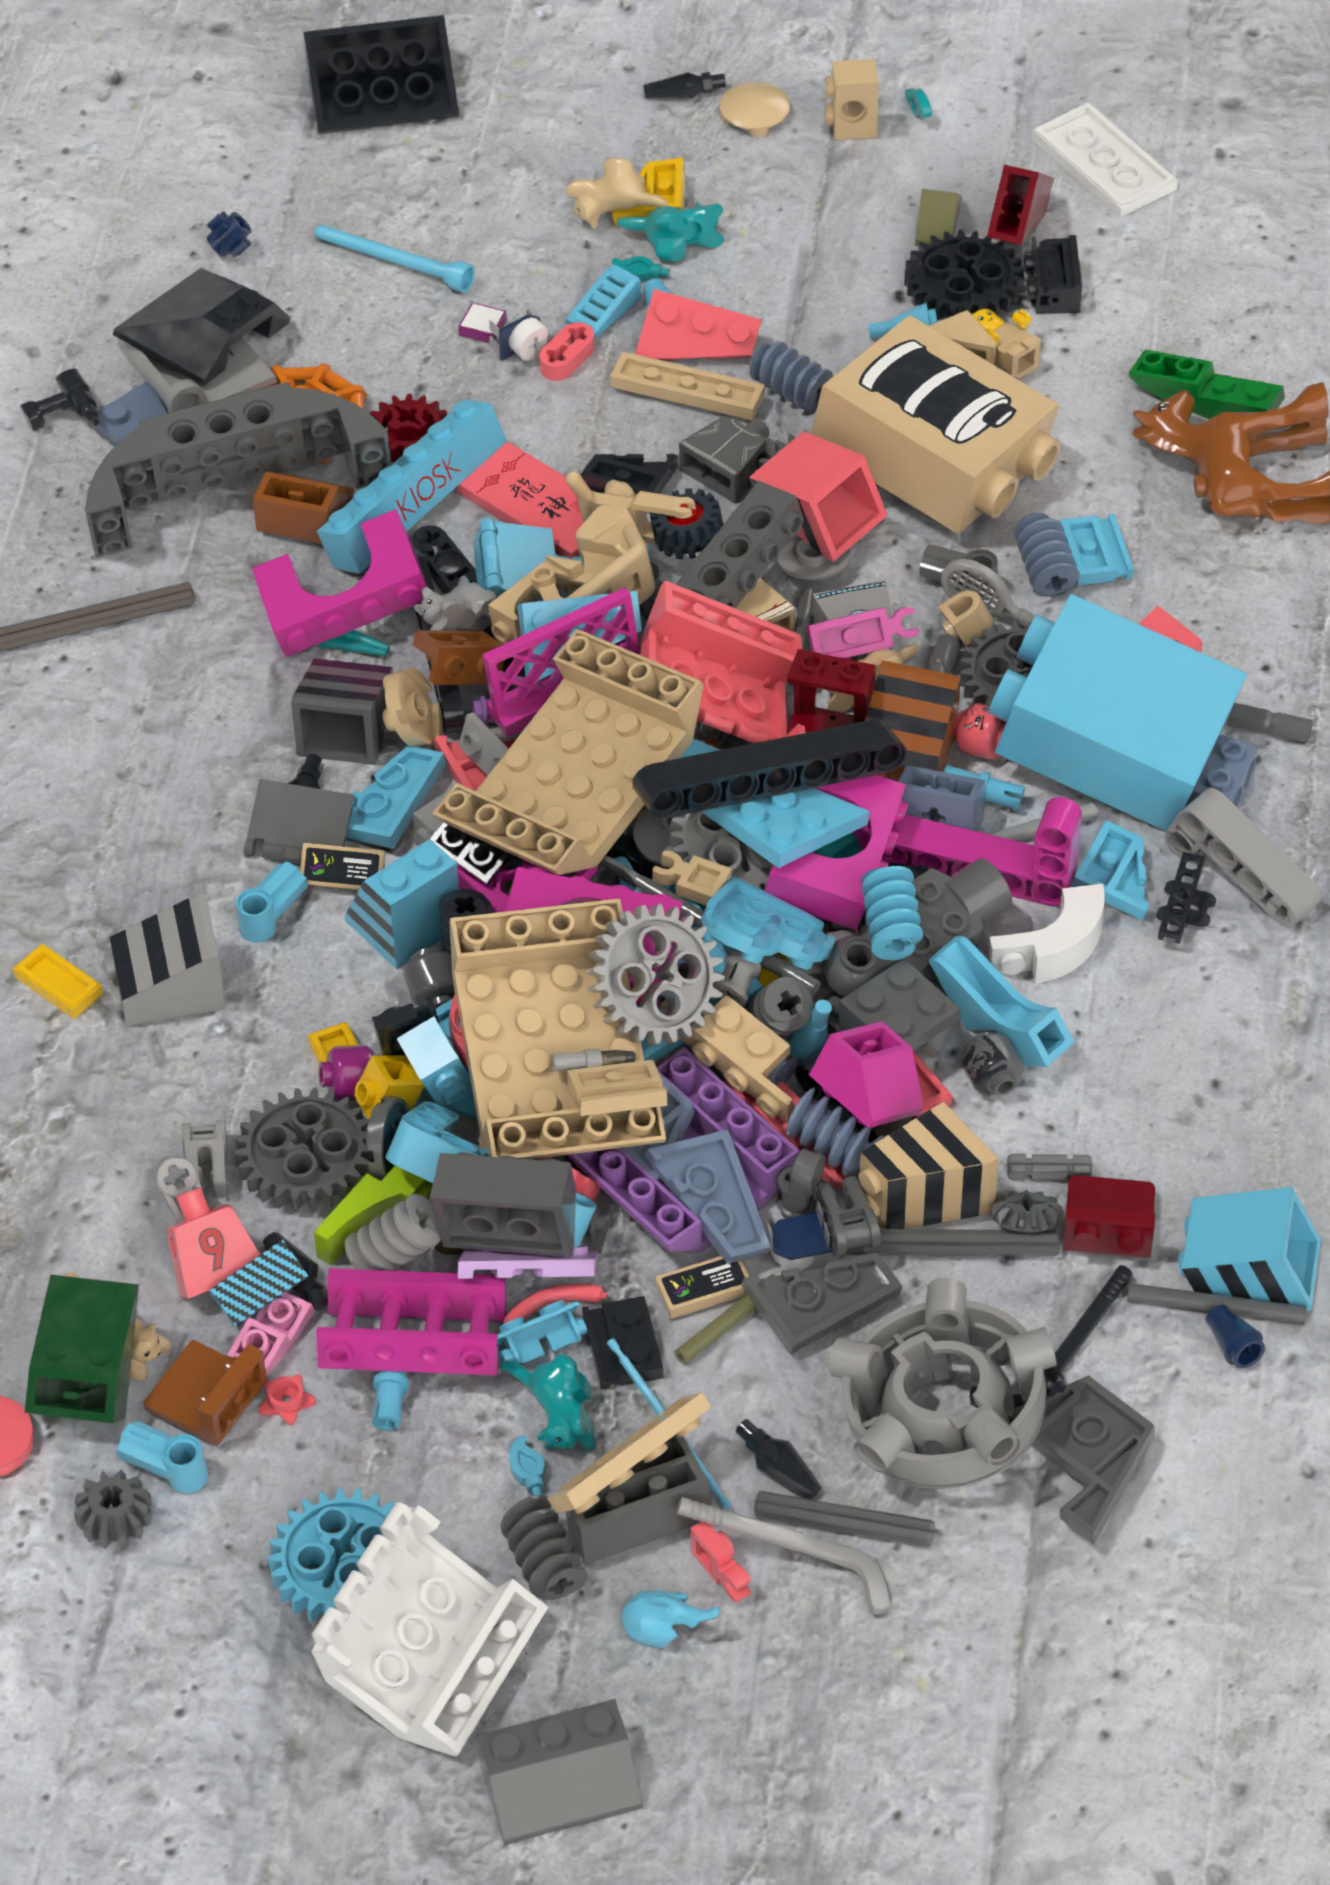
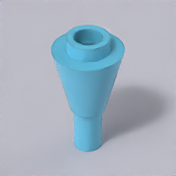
M924 303L893 317L892 320L869 324L871 339L883 337L908 315L913 316L928 326L937 323L936 310H928L927 303Z
M818 1000L808 1022L787 1037L790 1053L794 1057L798 1056L800 1061H804L814 1054L828 1040L827 1019L832 1010V1006L828 1001Z

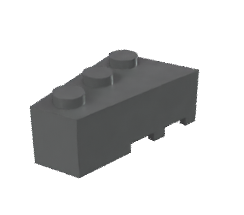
M677 1434L665 1442L668 1449L663 1454L647 1463L642 1459L631 1467L634 1475L627 1481L614 1488H610L607 1485L599 1491L597 1495L600 1500L589 1509L579 1514H576L574 1510L566 1511L568 1533L585 1565L687 1529L700 1522L699 1520L691 1519V1517L687 1518L676 1514L681 1496L698 1501L699 1503L711 1505L709 1482L684 1437L679 1438Z

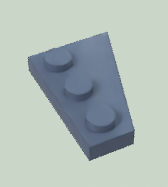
M146 381L97 411L100 423L95 426L91 422V427L116 446L124 437L140 427L139 420L166 414L167 412L156 392Z
M728 1129L646 1150L644 1154L646 1160L674 1196L702 1221V1232L727 1264L768 1254L772 1247Z

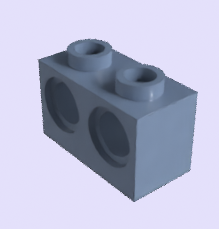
M1219 734L1193 789L1191 802L1207 788H1214L1223 793L1240 809L1254 779L1258 746Z

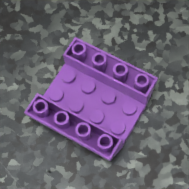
M683 1048L656 1067L661 1076L693 1103L695 1113L683 1140L728 1129L758 1211H760L769 1203L779 1188L778 1176L784 1168L794 1165L800 1150L686 1048ZM622 1148L566 1155L668 1251L703 1252L712 1245L702 1232V1221L674 1196L664 1182L661 1185Z

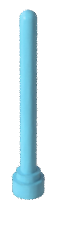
M319 225L315 229V236L320 240L443 278L444 283L448 284L450 289L466 293L470 289L474 280L475 268L472 264L457 260L454 263L444 264L325 225Z

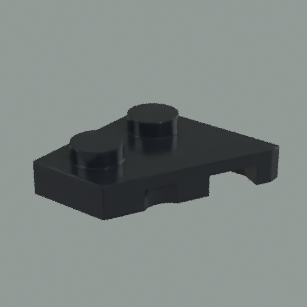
M595 454L580 475L590 490L598 493H604L607 482L616 480L628 484L635 495L640 491L660 494L678 469L679 455L667 454L666 462H644L643 454H627L623 456Z

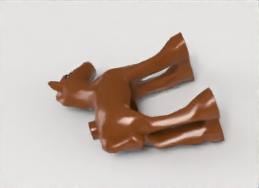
M1324 382L1306 386L1293 403L1282 408L1265 412H1224L1201 424L1189 423L1195 402L1187 390H1181L1163 400L1149 412L1133 411L1134 417L1141 426L1133 430L1132 436L1147 441L1150 446L1183 456L1197 465L1199 475L1193 476L1196 498L1205 497L1206 502L1216 515L1226 517H1264L1275 522L1304 521L1317 524L1330 523V471L1318 479L1298 484L1277 483L1251 468L1249 460L1250 457L1263 453L1292 451L1310 445L1326 444V420L1329 409L1328 395ZM1292 426L1291 428L1282 431L1263 433L1269 430Z

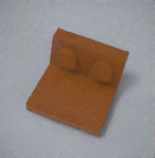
M192 1340L144 1400V1408L146 1411L218 1447L267 1382L263 1351L247 1344L238 1357L229 1358Z

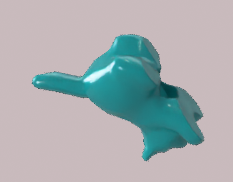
M697 201L694 208L678 209L672 206L658 207L648 217L620 218L617 222L620 227L627 230L645 232L650 245L655 249V255L667 262H678L683 259L685 247L688 245L716 248L724 242V236L715 230L716 225L719 223L718 218L723 213V207L719 203L703 206Z
M557 1354L551 1362L538 1365L533 1373L517 1362L505 1360L501 1363V1368L514 1376L525 1387L529 1388L538 1403L548 1415L547 1427L537 1435L539 1441H546L544 1449L547 1450L554 1447L571 1450L575 1448L578 1441L588 1451L595 1449V1435L591 1419L582 1405L584 1401L591 1400L590 1385L587 1378L578 1371L576 1362L570 1356Z

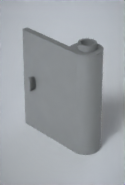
M243 337L230 345L226 370L204 386L118 338L120 350L171 412L262 389L277 383L274 373Z

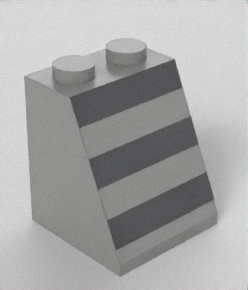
M205 893L187 898L109 937L112 954L104 955L109 980L117 979L118 986L111 987L115 1012H124L126 1027L226 1009L219 955Z

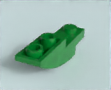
M1145 349L1128 372L1131 380L1162 400L1171 397L1181 390H1187L1195 402L1192 413L1207 419H1211L1224 412H1265L1278 409L1285 399L1284 386L1215 374L1212 361Z

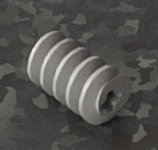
M419 1194L410 1195L406 1201L397 1203L394 1209L386 1210L381 1217L374 1218L369 1225H363L357 1232L351 1233L345 1239L344 1245L351 1264L356 1269L397 1271L402 1265L411 1262L416 1256L422 1255L428 1248L437 1245L441 1241L431 1201Z

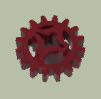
M407 394L405 400L401 401L397 396H392V403L389 405L381 401L379 403V411H371L370 414L385 429L388 427L391 462L394 463L403 455L407 447L417 443L428 433L429 427L442 421L447 416V411L440 410L438 401L427 404V396L422 395L418 400H413L412 394Z

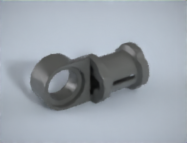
M802 1149L794 1165L784 1168L780 1172L778 1187L781 1190V1194L778 1197L777 1207L784 1218L815 1213L816 1199L813 1193L824 1170V1155Z

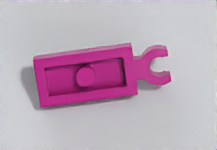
M881 607L806 625L811 651L848 658L879 649L894 647L892 635L896 634L900 637L911 638L919 634L918 628L905 630L901 625V620L905 615L915 613L914 608H899L893 613L892 617L888 618L886 608Z

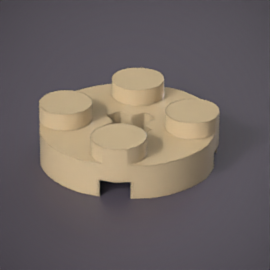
M408 668L386 675L383 678L387 708L382 712L386 728L391 732L397 731L400 738L410 747L423 748L433 744L434 737L441 736L443 718L439 702L432 704L427 693L433 691L428 679L415 668Z

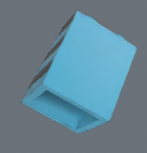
M431 839L425 841L366 879L346 911L345 921L396 969L400 968L410 961L414 953L432 947L442 940L439 904L446 894L459 889L457 863Z
M1293 1187L1196 1197L1192 1199L1190 1216L1185 1218L1184 1223L1186 1243L1184 1251L1179 1255V1269L1181 1275L1189 1281L1194 1292L1307 1306L1306 1311H1312L1321 1238Z

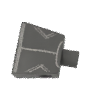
M722 416L679 443V470L735 504L751 486L749 477L755 470H758V460L765 459V449H767L766 438L770 434L769 428L759 418H754L745 426L729 416Z

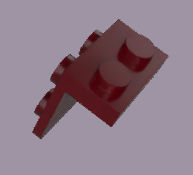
M1082 1175L1071 1176L1068 1180L1063 1250L1151 1258L1155 1228V1185L1148 1181Z

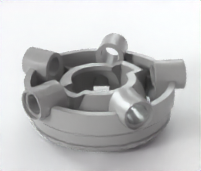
M943 1277L931 1281L927 1286L926 1303L911 1306L889 1316L871 1329L861 1341L842 1337L836 1339L830 1353L829 1373L833 1377L842 1378V1401L850 1430L857 1441L854 1444L857 1455L875 1471L883 1472L902 1483L929 1489H952L973 1485L987 1480L1008 1468L1031 1446L1043 1422L1046 1397L1044 1370L1057 1366L1053 1347L1045 1327L1028 1332L1025 1327L1009 1314L987 1304L967 1301L966 1286L957 1279ZM975 1346L988 1348L989 1350L985 1352ZM950 1353L958 1354L968 1359L972 1381L979 1383L973 1394V1399L978 1409L961 1419H958L950 1409L933 1411L919 1407L910 1401L921 1388L933 1382L951 1379L953 1369ZM1009 1359L1023 1401L1027 1400L1024 1408L1011 1424H1009L1008 1416H1013L1015 1402L1009 1379L1001 1368ZM895 1367L890 1376H888V1371ZM885 1386L882 1402L883 1414L864 1422L865 1407L875 1408ZM936 1441L940 1443L944 1448L945 1454L929 1455L925 1442Z

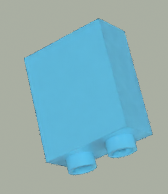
M1070 593L1056 622L1038 614L1035 615L1016 656L1017 659L1033 665L1028 677L1008 669L996 691L988 714L1005 721L1006 725L995 753L1167 831L1178 813L1186 807L1247 673Z

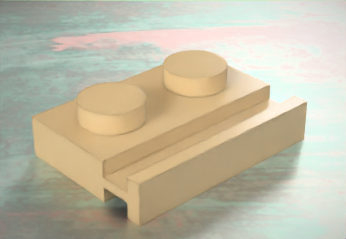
M653 1060L567 1070L568 1087L576 1106L579 1107L580 1116L667 1106V1090L663 1087L661 1076Z

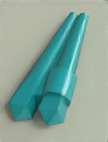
M356 630L318 644V647L385 657L387 651L390 650L389 645Z

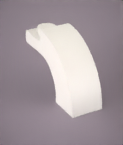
M1103 884L1063 888L1060 916L1046 928L1032 932L989 937L988 961L1002 975H1015L1020 972L1032 971L1035 984L1055 980L1074 971L1089 958L1098 944L1104 910Z

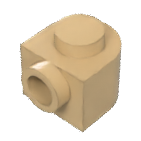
M975 591L960 592L938 606L946 618V621L941 623L942 628L946 634L961 640L965 647L971 644L973 636L981 639L983 629L990 630L993 624L990 612L979 594Z

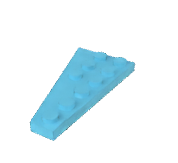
M693 739V742L680 758L718 751L720 749ZM815 788L701 811L777 868L868 825L870 811Z

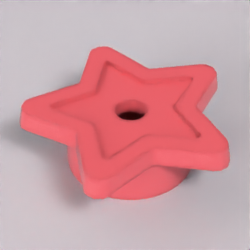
M300 1374L293 1377L282 1376L273 1381L267 1380L264 1388L268 1397L258 1410L261 1415H279L288 1425H293L298 1412L314 1406L316 1398L303 1391L302 1376ZM284 1397H290V1400L287 1402H284L282 1399Z

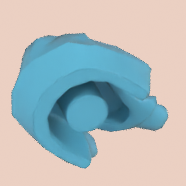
M664 1590L640 1591L625 1604L621 1611V1619L626 1633L631 1640L645 1646L664 1648L678 1636L676 1631L672 1629L673 1625L685 1624L690 1628H694L701 1621L717 1618L720 1608L719 1606L711 1609L692 1607L685 1603L688 1599V1594L681 1592L674 1593Z

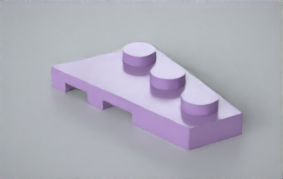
M583 1243L579 1247H574L573 1257L464 1249L458 1261V1279H473V1270H488L496 1278H513L515 1275L523 1274L524 1269H533V1275L538 1277H594L598 1266V1251L588 1250V1245Z

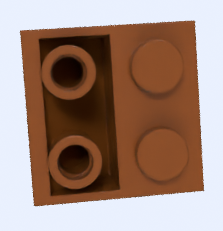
M266 471L253 496L256 530L322 544L317 530L329 521L328 519L331 514L341 510L351 501L355 493L354 487Z

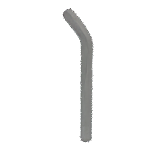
M680 1497L676 1509L677 1515L687 1518L691 1517L693 1520L706 1522V1524L710 1525L713 1524L716 1527L720 1526L722 1529L854 1570L858 1573L864 1585L867 1605L871 1614L880 1615L887 1612L889 1608V1595L885 1578L878 1563L870 1555L718 1507L706 1505L702 1502L699 1503L689 1498Z

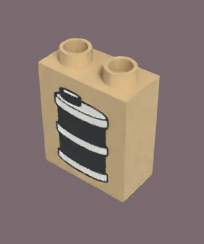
M908 315L823 384L811 432L814 436L864 455L874 482L958 535L983 513L994 519L999 517L1014 498L1019 481L1025 476L1034 481L1041 480L1053 466L1061 447L1060 441L1050 436L1059 406L1058 403L911 315Z

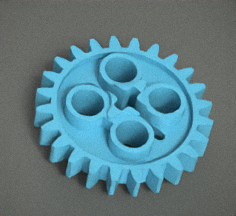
M338 1488L336 1497L333 1500H329L323 1491L319 1492V1504L315 1506L308 1500L303 1499L302 1514L289 1510L287 1512L289 1525L277 1524L278 1538L270 1540L272 1555L268 1556L270 1571H272V1583L274 1587H279L280 1600L282 1602L291 1600L294 1614L307 1608L308 1622L311 1623L320 1614L324 1615L328 1608L337 1609L333 1602L334 1598L352 1571L360 1572L357 1566L359 1559L375 1535L383 1536L380 1527L395 1503L391 1501L380 1507L378 1493L372 1495L368 1501L362 1500L361 1489L358 1488L352 1498H345L342 1488ZM332 1529L341 1530L338 1533H327ZM311 1565L321 1566L317 1569L312 1570L305 1569L306 1567Z

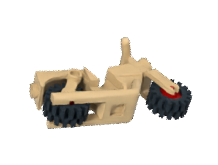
M569 472L566 476V482L577 497L583 521L582 526L576 532V540L582 562L546 555L547 561L542 562L488 605L493 635L502 644L521 636L517 604L611 594L625 587L628 591H637L639 605L642 604L655 591L654 576L645 542L657 544L659 551H664L668 557L675 553L676 559L683 560L684 554H689V559L696 558L695 553L702 552L724 524L718 500H715L714 495L711 493L705 495V491L702 489H698L696 494H693L692 488L685 489V494L681 495L679 490L673 491V496L640 491L635 495L628 484L616 480L607 482L604 493L592 492L578 472ZM646 512H650L651 523L647 520Z

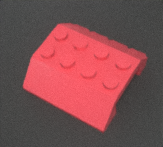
M664 581L659 589L641 636V656L702 682L703 692L697 722L751 743L805 733V726L797 724L788 735L786 732L785 683L787 682V676L797 649H802L801 635Z

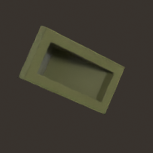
M922 189L915 246H919L920 242L930 245V236L932 235L942 240L944 239L945 231L954 237L962 204V196L959 193Z

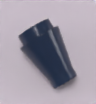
M1217 1305L1208 1312L1205 1321L1211 1328L1227 1363L1236 1365L1238 1368H1248L1260 1360L1265 1352V1344L1263 1343L1261 1332L1231 1312L1226 1305Z

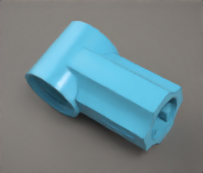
M287 861L284 864L279 863L256 888L244 890L238 895L236 899L238 927L241 936L245 940L260 943L271 938L276 931V921L308 888L307 878L302 875L297 866Z
M136 1421L134 1424L129 1423L121 1433L120 1442L116 1449L119 1459L168 1479L171 1487L179 1493H194L207 1483L209 1473L200 1441L193 1435L180 1434L172 1436L139 1421Z

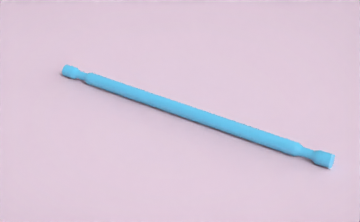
M614 1338L610 1339L607 1342L608 1346L619 1357V1361L656 1414L659 1415L664 1411V1408L628 1357L621 1352ZM690 1447L709 1482L710 1491L717 1496L724 1510L728 1509L731 1503L722 1495L717 1483Z

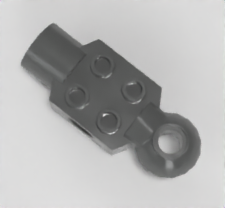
M979 858L952 876L931 868L914 879L912 884L916 887L915 898L918 900L917 912L921 917L919 926L923 929V938L915 944V951L912 955L905 959L931 982L937 976L928 959L954 937H966L978 949L983 932L982 925L1012 906L1010 889L1001 873L992 863L984 858ZM866 910L860 935H849L836 940L828 959L822 961V973L826 982L833 990L843 996L849 995L900 961L883 960L872 953V940L869 938ZM859 959L866 965L857 967L852 965L849 960Z

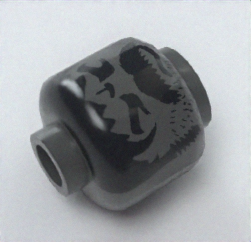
M982 1032L975 1035L966 1043L961 1057L964 1072L974 1089L983 1095L1002 1096L1010 1093L1017 1086V1082L1024 1071L1020 1055L1011 1040L1004 1034Z

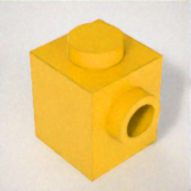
M406 1055L371 1056L360 1080L356 1084L355 1097L367 1119H370L371 1112L376 1104L382 1103L380 1099L384 1096L404 1099L410 1112L413 1110L424 1088V1084Z

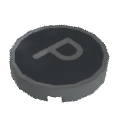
M382 1097L380 1099L382 1103H377L373 1108L368 1123L366 1147L368 1152H374V1162H368V1170L371 1176L380 1181L395 1166L386 1159V1154L402 1116L409 1112L405 1100L400 1097Z

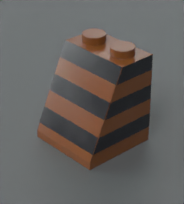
M882 660L865 721L873 719L885 721L906 747L907 755L900 767L894 771L879 774V776L898 782L906 765L944 772L955 740L953 731L956 717L959 714L960 676Z

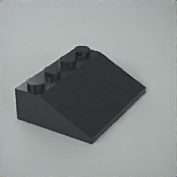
M444 15L303 32L306 66L318 134L459 117Z

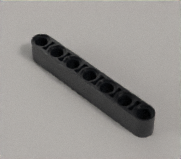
M873 719L649 764L636 773L632 781V787L651 814L658 819H664L888 773L900 767L905 761L907 749L885 721Z

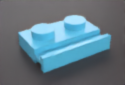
M1109 514L1106 519H1099L1098 515L1060 519L1064 527V534L1068 539V545L1072 550L1071 555L1076 562L1075 566L1079 570L1077 586L1114 582L1116 577L1123 576L1126 577V580H1132L1134 567L1115 514Z

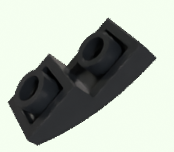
M444 822L430 838L457 863L459 868L487 886L513 855Z

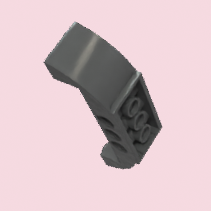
M289 382L139 420L140 427L124 437L106 455L95 471L89 486L85 513L95 557L115 555L123 550L133 548L126 510L144 508L149 504L168 499H179L187 494L206 489H216L222 485L244 479H254L265 474L266 471L288 470L297 465L316 460H327L335 455L344 453L356 489L368 486L379 476V472L382 469L391 465L387 430L371 414L355 403L337 395L315 389L290 387Z

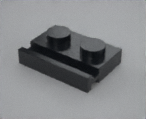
M431 997L425 998V1005L414 1008L413 1003L403 1007L395 1006L386 1009L380 1015L372 1017L382 1056L406 1055L397 1040L398 1037L432 1017H435L439 1023L437 1011Z
M645 1296L603 1303L601 1308L589 1310L588 1306L582 1307V1319L587 1327L586 1335L600 1390L607 1389L608 1384L619 1383L620 1386L634 1383L620 1363L619 1357L607 1344L612 1338L616 1340L621 1352L628 1357L644 1381L664 1378L663 1364Z

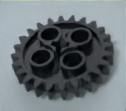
M963 230L958 231L957 237H952L950 233L945 231L944 239L940 240L932 235L930 236V245L920 242L918 251L911 250L910 260L905 262L904 286H907V296L913 297V305L918 306L927 303L928 310H936L937 320H940L945 315L951 317L966 310L973 314L981 309H989L999 316V309L1009 312L1010 303H1018L1019 294L1023 293L1024 268L1021 267V257H1015V249H1005V241L992 243V238L987 236L983 239L978 238V231H974L970 237L965 236Z

